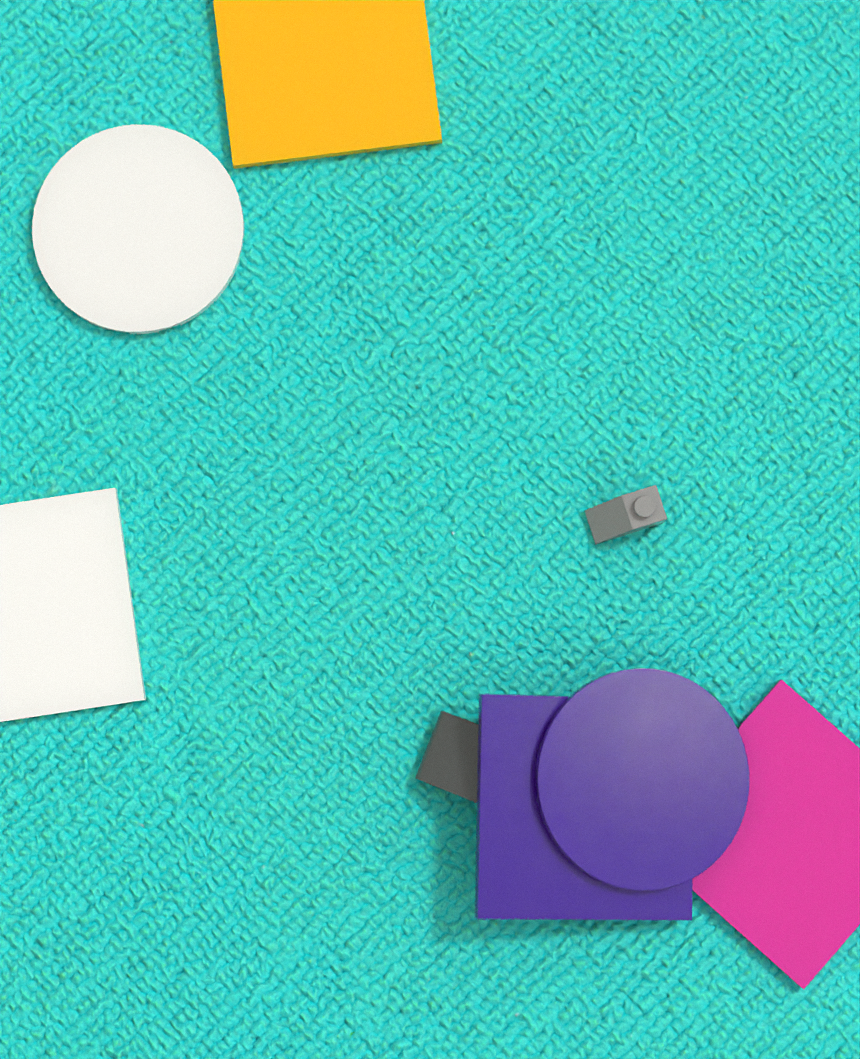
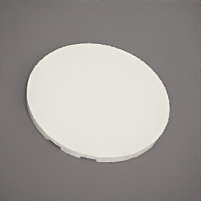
M125 125L110 128L91 135L71 148L59 159L43 182L36 200L32 220V239L37 263L46 282L56 296L71 311L91 324L103 329L130 334L157 333L179 324L182 325L208 309L219 298L231 281L239 264L244 238V218L240 199L232 179L219 160L194 139L175 130L153 125Z

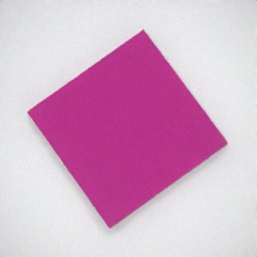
M780 679L737 728L744 743L749 766V795L745 814L738 832L726 851L708 869L692 879V891L804 990L860 925V748Z

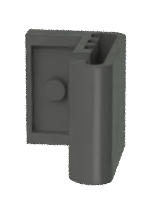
M441 711L415 778L477 803L478 724Z

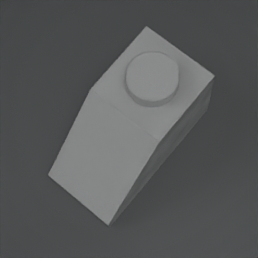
M656 485L621 495L584 511L595 545L663 524L667 520Z

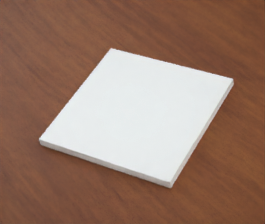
M109 488L0 505V722L146 700L117 489Z

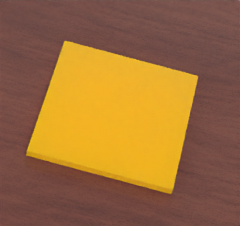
M213 0L234 169L442 143L424 0Z

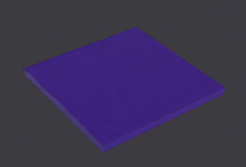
M479 694L475 918L692 920V879L673 887L652 891H637L608 885L582 872L561 853L546 830L536 800V757L540 741L544 738L546 730L551 723V718L569 696Z

